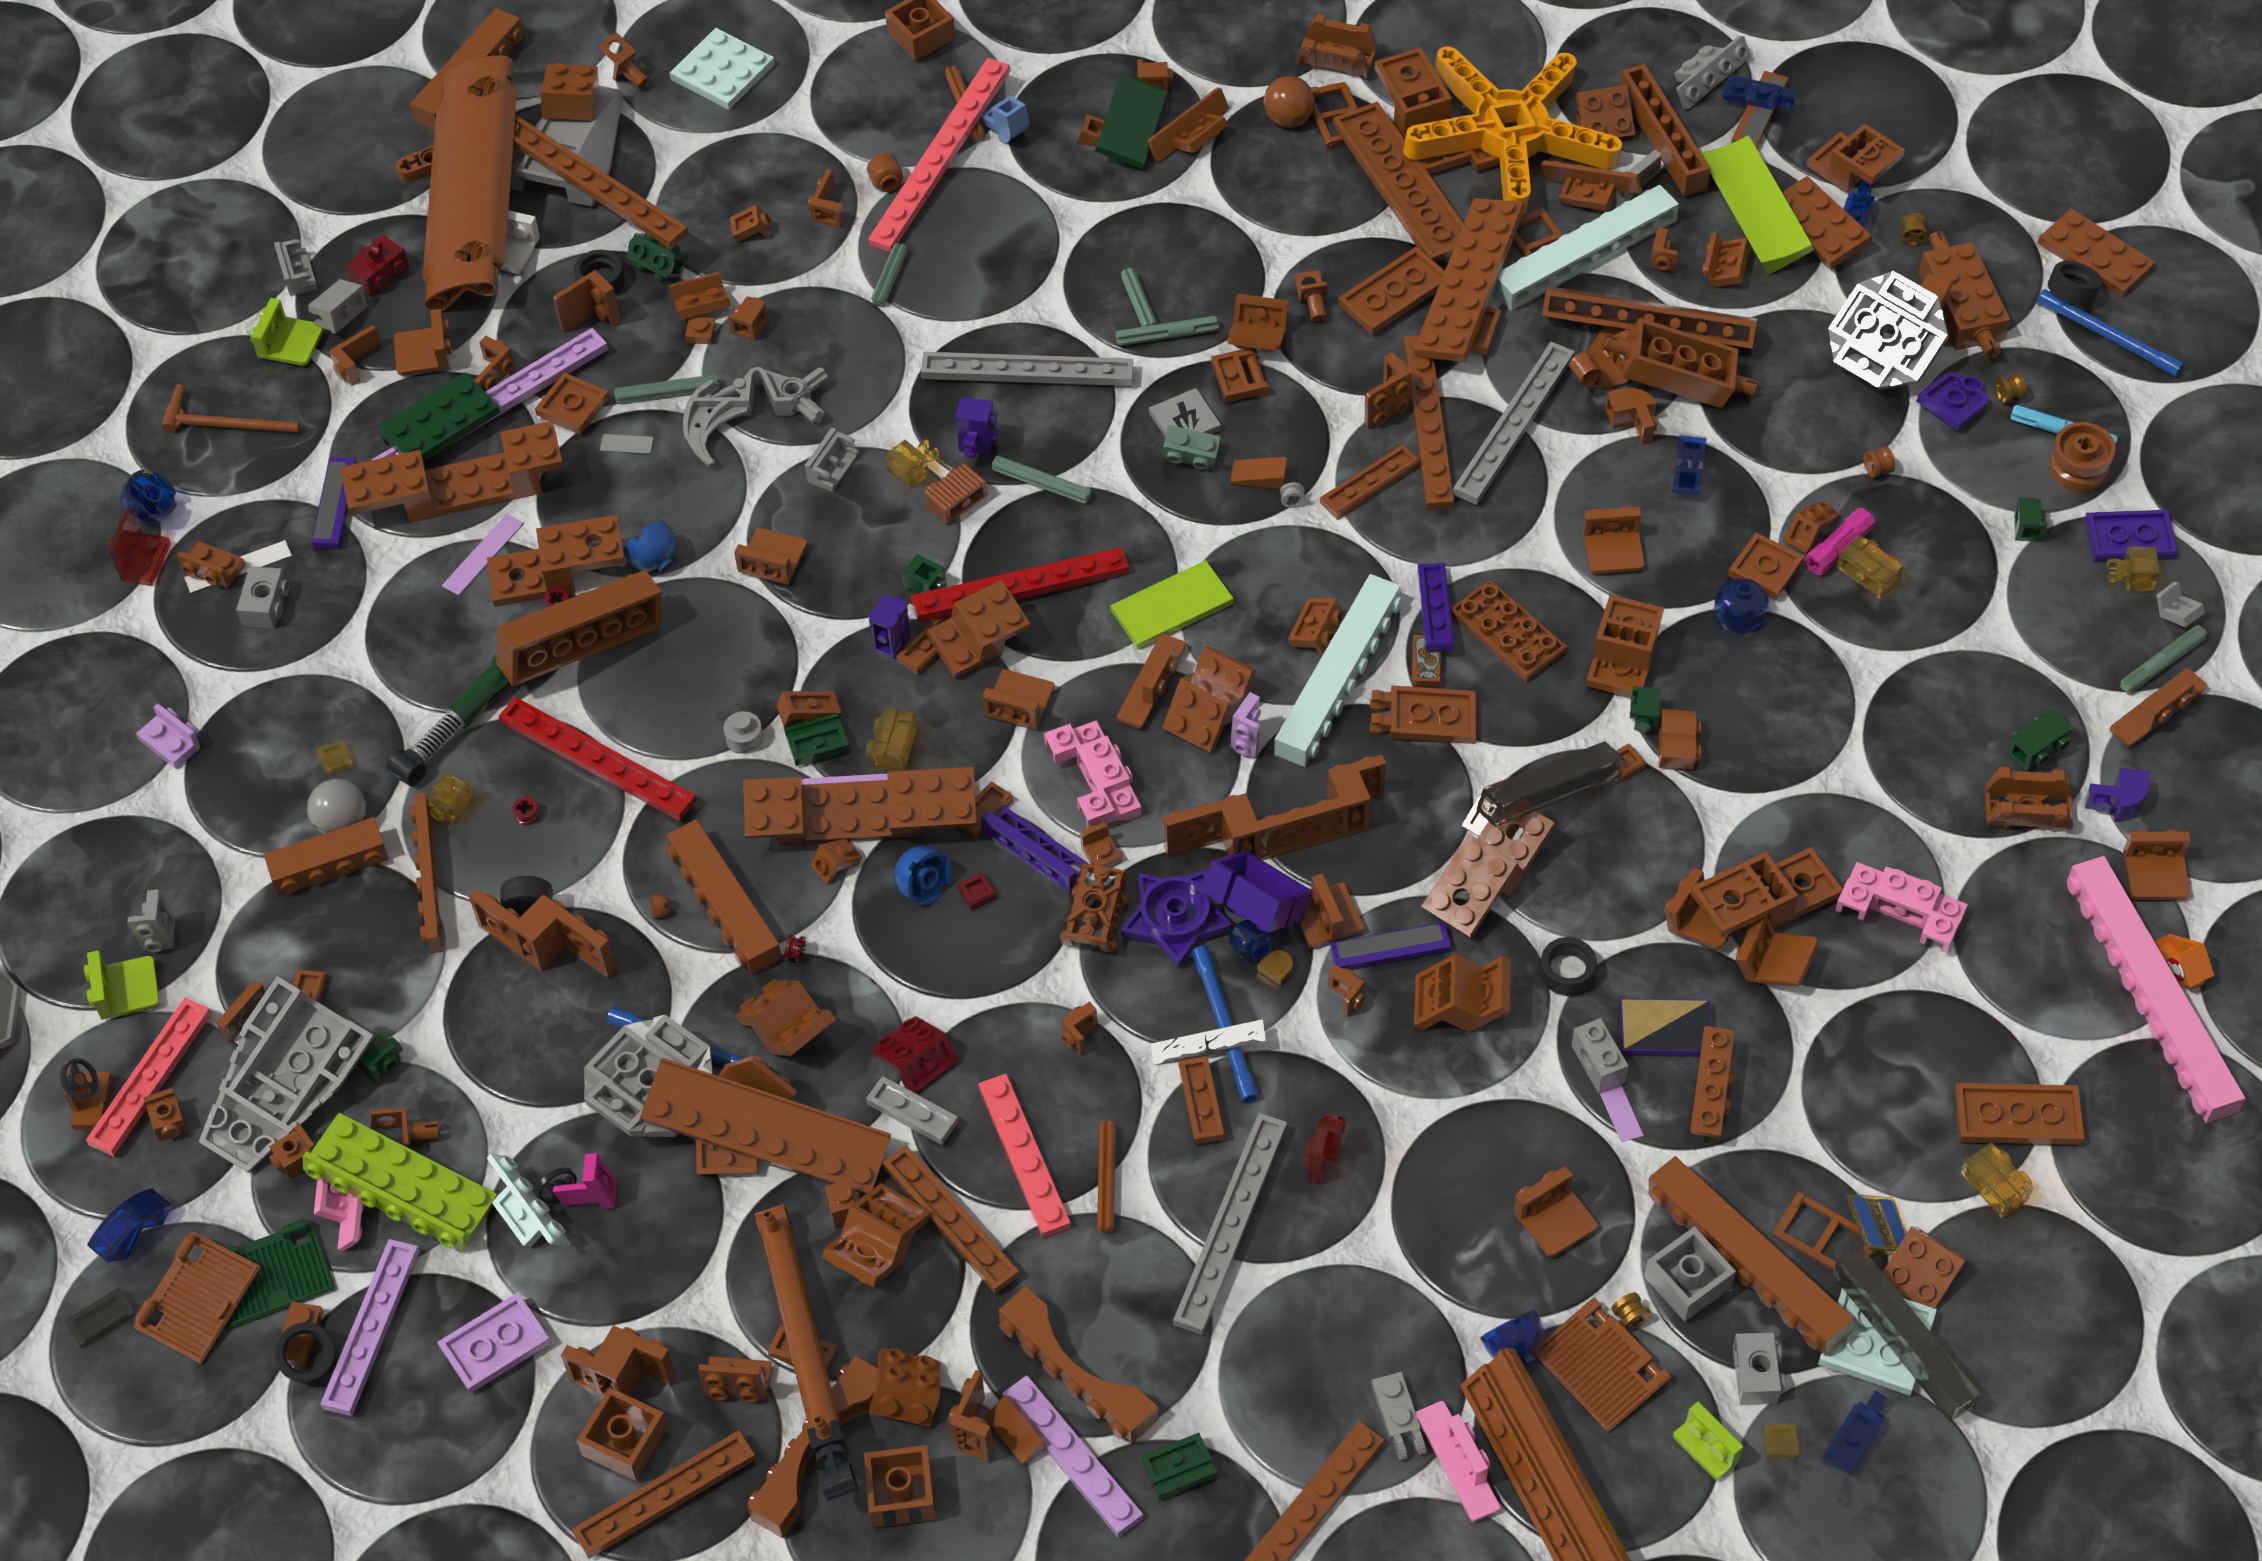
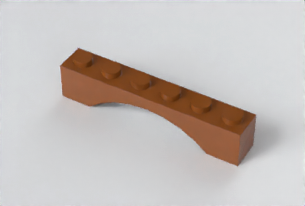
M1026 1286L998 1310L1001 1330L1008 1337L1012 1338L1014 1336L1021 1342V1347L1031 1358L1036 1356L1043 1363L1044 1369L1051 1377L1056 1378L1058 1376L1065 1383V1388L1074 1398L1080 1397L1083 1399L1093 1416L1097 1419L1102 1417L1109 1423L1110 1430L1117 1438L1121 1440L1125 1438L1132 1445L1158 1421V1406L1136 1386L1119 1385L1101 1380L1085 1372L1072 1362L1061 1349L1053 1335L1048 1319L1047 1305Z
M857 1356L853 1358L850 1364L846 1363L841 1368L838 1374V1381L832 1388L841 1425L869 1412V1405L877 1383L878 1368ZM806 1419L797 1439L793 1438L790 1440L785 1448L782 1460L779 1464H774L770 1468L765 1484L760 1490H755L748 1501V1511L751 1520L782 1539L801 1513V1481L806 1466L814 1453L807 1432L809 1428Z

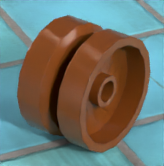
M2077 422L2063 427L2057 434L2048 465L2051 477L2060 486L2075 492H2090L2101 487L2107 480L2115 454L2116 446L2113 437L2107 430L2088 422Z

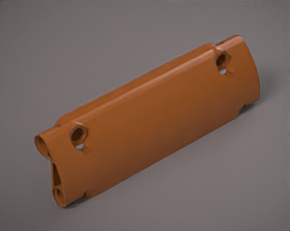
M487 56L466 61L452 68L445 74L443 79L442 103L436 110L423 263V280L426 283L425 306L430 310H446L466 290L482 296H491L497 292L498 274L503 266L506 251L517 88L512 86L514 63L507 56ZM482 89H483V97L480 96V91H481ZM469 254H471L470 262L467 261Z

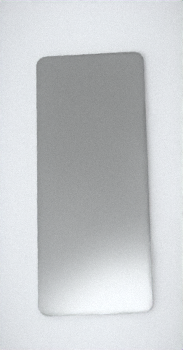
M604 434L600 450L649 454L652 448L653 437Z

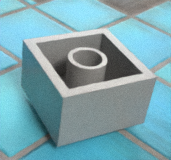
M1694 1226L1647 1260L1644 1278L1686 1322L1732 1288L1736 1271Z

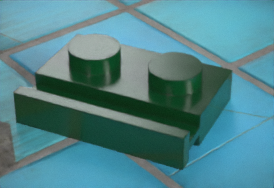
M838 713L784 728L795 766L850 751Z
M1199 1432L1141 1456V1462L1159 1501L1218 1477V1472L1212 1463L1210 1454Z

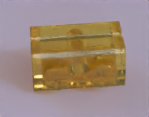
M1861 535L1853 540L1851 545H1848L1841 551L1837 564L1839 570L1880 599L1899 583L1904 566L1896 556H1889L1880 549L1875 541L1867 540Z
M885 707L881 717L875 718L873 726L875 738L868 741L866 756L870 757L873 769L889 770L890 772L905 771L918 728L917 716L914 712L899 711L898 709Z
M1993 1143L1988 1144L1978 1153L1976 1152L1967 1158L1960 1172L2001 1218H2004L2015 1208L2017 1209L2026 1203L2033 1190L2029 1176L2023 1171L2019 1172L2011 1164V1158L2008 1153L2003 1149L1998 1150Z

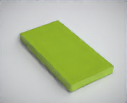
M1205 560L1110 605L1112 614L1137 649H1140L1157 641L1161 634L1170 635L1233 605L1234 598Z

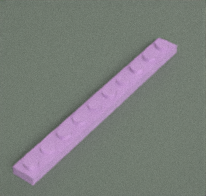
M591 328L485 391L499 406L500 413L474 430L556 382L564 372L569 374L608 350L607 343ZM392 447L372 460L398 455L399 453Z

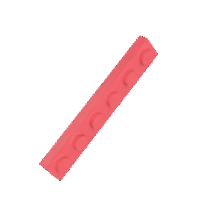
M183 999L87 1137L86 1141L89 1146L115 1156L147 1109L143 1098L159 1092L212 1015L210 1008L190 999Z
M1007 1074L978 1083L979 1091L1042 1239L1071 1229L1069 1218Z

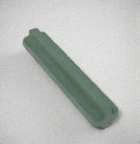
M899 243L893 245L872 294L873 305L880 307L885 305L907 254L906 245Z
M1133 268L1122 270L1121 278L1142 327L1156 325V319Z

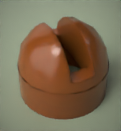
M662 894L651 895L652 918L665 917L671 912L672 908L664 907V903H672L669 897Z

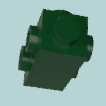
M634 233L633 238L628 244L626 257L634 261V266L646 271L649 269L655 272L654 276L656 278L669 281V279H680L689 255L680 251L681 247L677 244L670 249L647 233Z
M2054 708L2046 714L2040 713L2026 728H2018L2013 732L2009 739L2010 745L2007 753L2026 771H2029L2036 765L2040 767L2047 762L2050 755L2056 751L2062 752L2069 746L2074 727L2065 716L2060 715Z

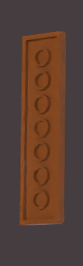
M1377 101L1333 117V126L1415 245L1435 263L1450 258L1464 223L1421 162L1409 159L1404 155L1405 139Z
M1473 199L1414 347L1415 357L1466 362L1524 213L1523 202Z

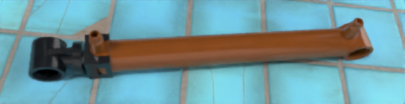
M783 1204L756 1213L755 1219L763 1240L804 1407L811 1448L816 1456L818 1466L822 1468L818 1470L819 1481L824 1496L829 1501L858 1491V1484L852 1465L848 1460L850 1452L845 1434L841 1428L793 1237V1226L787 1208Z

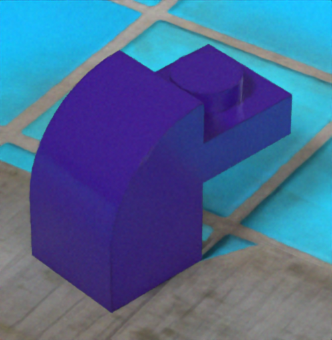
M2120 768L2115 786L2090 783L2085 797V809H2093L2098 812H2114V822H2123L2134 818L2141 811L2149 790V771Z

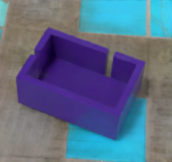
M1247 851L1212 860L1202 890L1211 896L1214 902L1222 905L1227 904V907L1234 910L1237 916L1247 918L1255 923L1258 929L1265 932H1272L1302 922L1313 893L1311 889Z

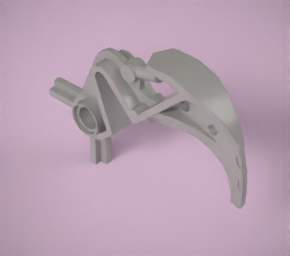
M754 367L749 370L744 379L737 378L734 380L733 385L721 390V387L710 379L697 388L687 402L683 417L685 441L688 442L697 457L710 468L715 464V461L706 450L708 437L715 428L738 416H752L754 391L756 386L759 385L764 387L777 416H793L797 412H801L811 422L819 423L825 412L811 400L810 392L827 381L829 377L822 367L817 368L802 380L795 377L789 378L764 370L761 367ZM734 393L740 395V397H727Z

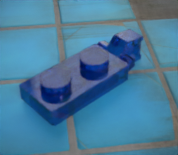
M1730 74L1723 91L1724 100L1769 110L1779 106L1792 109L1796 97V91Z
M1861 180L1857 193L1848 194L1843 209L1865 229L1874 206L1875 196H1871V184Z
M1875 1390L1866 1405L1860 1401L1857 1405L1855 1404L1826 1449L1822 1459L1851 1475L1882 1426L1885 1416L1879 1412L1885 1404L1886 1396Z

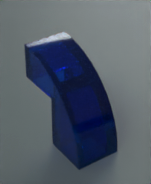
M1679 434L1672 492L1691 495L1700 494L1707 436Z
M153 1188L141 1191L122 1202L103 1220L93 1233L87 1246L107 1263L128 1259L142 1229L162 1226L173 1205Z

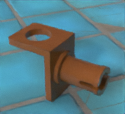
M617 32L613 33L599 45V49L615 63L612 77L614 81L624 75L637 89L642 88L647 83L649 77L634 65L636 50ZM617 42L621 44L623 51L613 53L610 51L609 45Z
M1320 271L1295 274L1294 279L1299 302H1308L1311 321L1317 322L1326 319L1327 313L1323 299L1326 297L1328 284L1327 282H1322ZM1307 278H1311L1316 282L1302 286V281Z
M406 1108L371 1111V1128L402 1127L403 1146L409 1148L411 1141L438 1140L437 1120L410 1123V1120H407ZM384 1116L394 1117V1119L390 1121L378 1120L379 1118Z

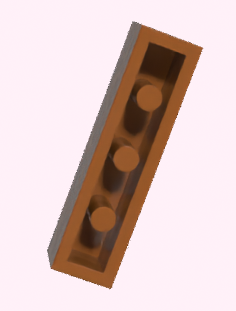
M375 817L263 854L278 896L291 894L298 889L313 884H321L325 880L340 875H347L355 870L374 866L381 861L389 859Z

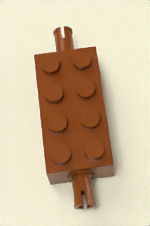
M1936 231L1929 236V242L1934 250L1923 252L1918 274L1922 282H1924L1927 274L1953 279L1951 292L1942 310L1949 339L1954 350L1980 346L1986 359H1990L1989 352L1992 358H1995L2001 352L1997 342L2005 340L2010 323V318L1973 242L1950 246L1945 233L1939 231V238Z
M1638 318L1627 339L1606 333L1602 342L1603 350L1623 355L1624 368L1622 377L1712 406L1723 408L1733 391L1753 396L1757 387V380L1736 374L1738 349L1649 320Z

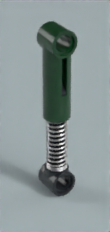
M497 652L492 658L491 665L446 709L445 716L438 723H435V726H432V729H429L428 733H425V736H422L421 740L419 739L418 743H415V746L407 750L399 749L392 754L386 766L388 773L410 787L417 785L426 774L427 761L433 758V754H437L436 751H440V747L443 748V744H447V741H450V737L453 738V734H457V731H460V727L466 729L510 685V682L497 665Z

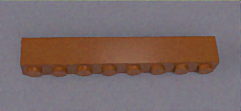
M1550 286L1546 289L1542 316L1632 330L1638 318H1642L1721 344L1751 349L1753 348L1758 320L1756 318Z
M1674 1156L1649 1177L1648 1194L1652 1201L1658 1206L1663 1205L1678 1225H1684L1689 1230L1695 1226L1736 1271L1737 1279L1745 1287L1750 1286L1757 1292L1759 1299L1768 1308L1773 1307L1789 1328L1798 1330L1809 1347L1814 1350L1818 1349L1826 1356L1852 1333L1854 1318L1678 1157Z

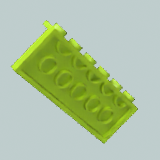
M341 1113L337 1114L311 1153L305 1152L303 1155V1170L313 1179H322L332 1184L333 1188L344 1194L348 1192L357 1197L364 1205L368 1207L375 1206L384 1211L389 1218L395 1221L402 1220L411 1225L416 1232L422 1235L429 1234L437 1238L443 1246L450 1249L456 1248L462 1252L492 1208V1202L497 1198V1194Z

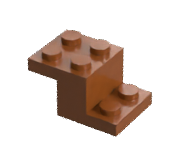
M1864 123L1849 137L1839 132L1808 159L1807 167L1840 189L1848 192L1862 179L1872 185L1904 157L1905 149Z
M1000 580L955 602L951 619L928 629L926 636L955 679L1002 656L1005 640L1029 629L1030 622L1003 581Z
M1609 595L1596 636L1594 656L1586 679L1587 687L1631 697L1633 686H1645L1654 656L1657 634L1664 614L1663 607Z
M1210 646L1204 647L1195 672L1180 678L1162 729L1208 752L1214 751L1224 725L1232 722L1233 715L1245 700L1256 669Z
M1454 954L1416 974L1414 1026L1424 1030L1444 1020L1470 1033L1509 1013L1511 1003V960L1501 956L1484 966H1480L1462 956Z
M777 979L765 985L762 989L764 993L756 999L752 997L740 1006L741 1011L735 1015L740 1025L752 1027L770 1054L787 1056L794 1054L836 1020L830 1010L819 1009L800 981H778Z
M880 1183L850 1206L841 1236L825 1247L822 1258L832 1263L836 1268L855 1276L862 1283L874 1287L904 1263L913 1234L929 1222L932 1212Z
M613 1325L595 1357L586 1348L578 1347L576 1349L569 1345H566L561 1354L570 1382L602 1396L610 1387L630 1397L643 1374L669 1386L676 1377L668 1347L656 1339L646 1340L640 1337L639 1333L628 1327L621 1329Z

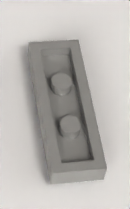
M884 1076L881 1077L866 1098L867 1105L943 1145L958 1124V1116Z

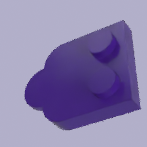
M1946 373L1921 391L1917 396L1916 402L1958 431L1985 410L1988 396L1984 392L1983 382L1978 377H1963L1957 373Z

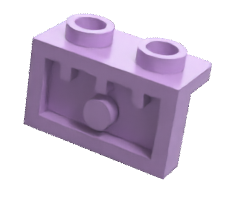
M1249 692L1233 715L1230 747L1241 755H1248L1255 759L1258 755L1260 725L1257 723L1261 714L1259 709L1260 697Z
M157 703L153 707L157 716L140 729L136 735L138 740L177 769L201 748L197 739L198 732L190 723H182L178 715L171 708L165 709Z

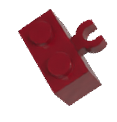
M385 235L380 236L378 239L372 238V244L368 247L362 246L361 252L345 264L350 282L362 285L364 292L371 297L409 267L405 250Z

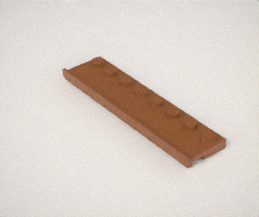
M665 1058L660 1060L640 1115L641 1121L830 1184L848 1180L851 1191L857 1190L858 1193L866 1195L874 1188L891 1138V1134Z
M1514 1348L1499 1350L1496 1353L1498 1356L1490 1363L1483 1364L1460 1387L1554 1561H1631Z

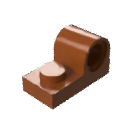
M783 691L777 703V710L784 728L838 713L839 717L841 715L834 691Z

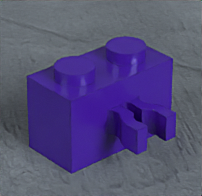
M965 397L960 399L955 420L958 448L960 452H964L965 458L975 459L976 454L990 456L993 445L997 446L999 430L995 429L998 415L993 411V401Z

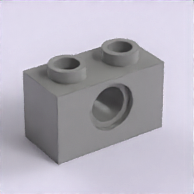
M249 567L236 609L242 626L275 628L277 618L282 616L283 598L289 592V582L285 580L282 569Z
M1599 1018L1574 1028L1571 1046L1598 1094L1625 1084L1628 1064L1602 1019Z
M1774 1333L1736 1334L1733 1343V1356L1739 1405L1777 1404L1780 1393L1785 1392L1784 1373H1779L1778 1363H1781L1782 1353L1780 1344H1775ZM1760 1365L1767 1371L1758 1372L1753 1366Z

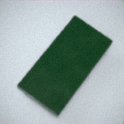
M1120 73L1095 152L1143 169L1150 148L1148 139L1154 135L1167 91Z

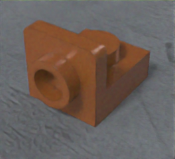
M757 205L730 217L732 237L737 242L758 232H761L767 239L772 237V220L769 214L763 212Z
M1657 227L1649 267L1674 272L1678 251L1669 249L1671 240H1666L1668 229Z
M1106 822L1090 825L1080 833L1081 848L1091 865L1113 867L1122 863V855L1109 835V827Z

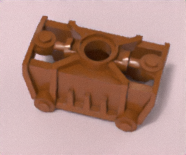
M1317 14L1307 30L1296 59L1298 64L1300 62L1311 64V67L1314 68L1321 66L1345 71L1348 75L1354 73L1367 78L1377 53V43L1372 28L1368 24L1362 23L1360 26L1328 20L1325 15ZM1362 53L1371 54V56H1364Z
M2004 766L2000 767L1997 770L1998 772H1995L1987 782L1984 790L1986 826L2004 825V828H2009L2011 825L2047 827L2049 830H2054V828L2073 829L2071 786L2065 770L2057 769L2051 773L2012 771V768ZM1990 796H2003L2008 802L2000 803L1997 800H1990ZM2049 799H2066V803H2060L2055 806H2050L2049 803L2045 802Z
M1082 864L1080 878H1078L1077 885L1075 884L1072 889L1074 902L1071 914L1068 916L1067 928L1060 935L1061 944L1074 946L1075 942L1099 945L1101 951L1115 953L1119 945L1116 936L1123 908H1126L1130 902L1129 893H1127L1125 872L1105 866ZM1089 871L1094 873L1096 880L1095 883H1092L1091 889L1088 888ZM1109 876H1116L1114 886L1105 891L1106 887L1103 883L1109 879ZM1090 899H1099L1102 905L1099 908L1092 909L1086 903ZM1083 917V921L1086 924L1082 925L1078 931L1080 919ZM1098 918L1103 924L1100 938L1094 937V929L1092 925L1097 923Z

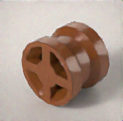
M1884 446L1879 448L1877 452L1869 451L1864 453V466L1871 478L1880 476L1882 472H1894L1895 459L1889 447Z

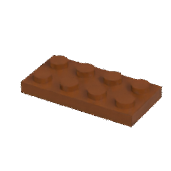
M1808 176L1782 192L1814 248L1811 252L1828 268H1834L1872 242V235Z
M2072 208L2040 235L2038 240L2039 245L2062 260L2082 263L2095 270L2102 279V285L2121 298L2154 269L2156 263Z
M1414 247L1338 298V306L1373 335L1434 295L1438 290L1445 271L1418 247Z
M1956 1083L1955 1085L1959 1142L2083 1144L2084 1131L2078 1085Z

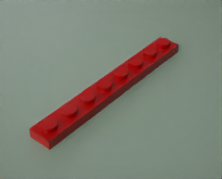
M1119 547L911 595V605L917 621L920 623L952 615L955 602L1000 580L1003 581L1013 598L1019 600L1129 574V565L1122 548Z
M517 697L498 716L500 723L678 821H681L697 802L696 796L693 793Z

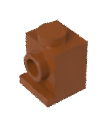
M1137 59L1138 80L1164 89L1168 94V84H1173V68L1168 69L1167 62L1142 63V59Z
M746 296L743 303L737 306L735 313H730L728 316L731 334L755 341L768 320L766 303L758 298Z
M173 1088L143 1098L153 1130L159 1141L173 1139L179 1134L188 1131L180 1102Z
M300 1124L294 1127L295 1130L269 1146L272 1152L269 1160L278 1172L284 1170L289 1179L303 1170V1155L305 1152L311 1153L315 1147Z
M848 1180L825 1186L827 1202L835 1229L844 1227L850 1206L860 1199L857 1190L851 1191Z

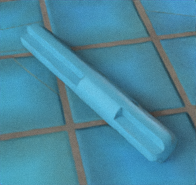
M2015 405L2011 413V420L2055 434H2058L2063 427L2075 423L2019 405ZM2110 434L2113 437L2114 443L2116 445L2117 436Z

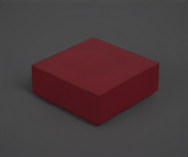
M983 872L957 884L958 891L971 911L997 899L996 892Z

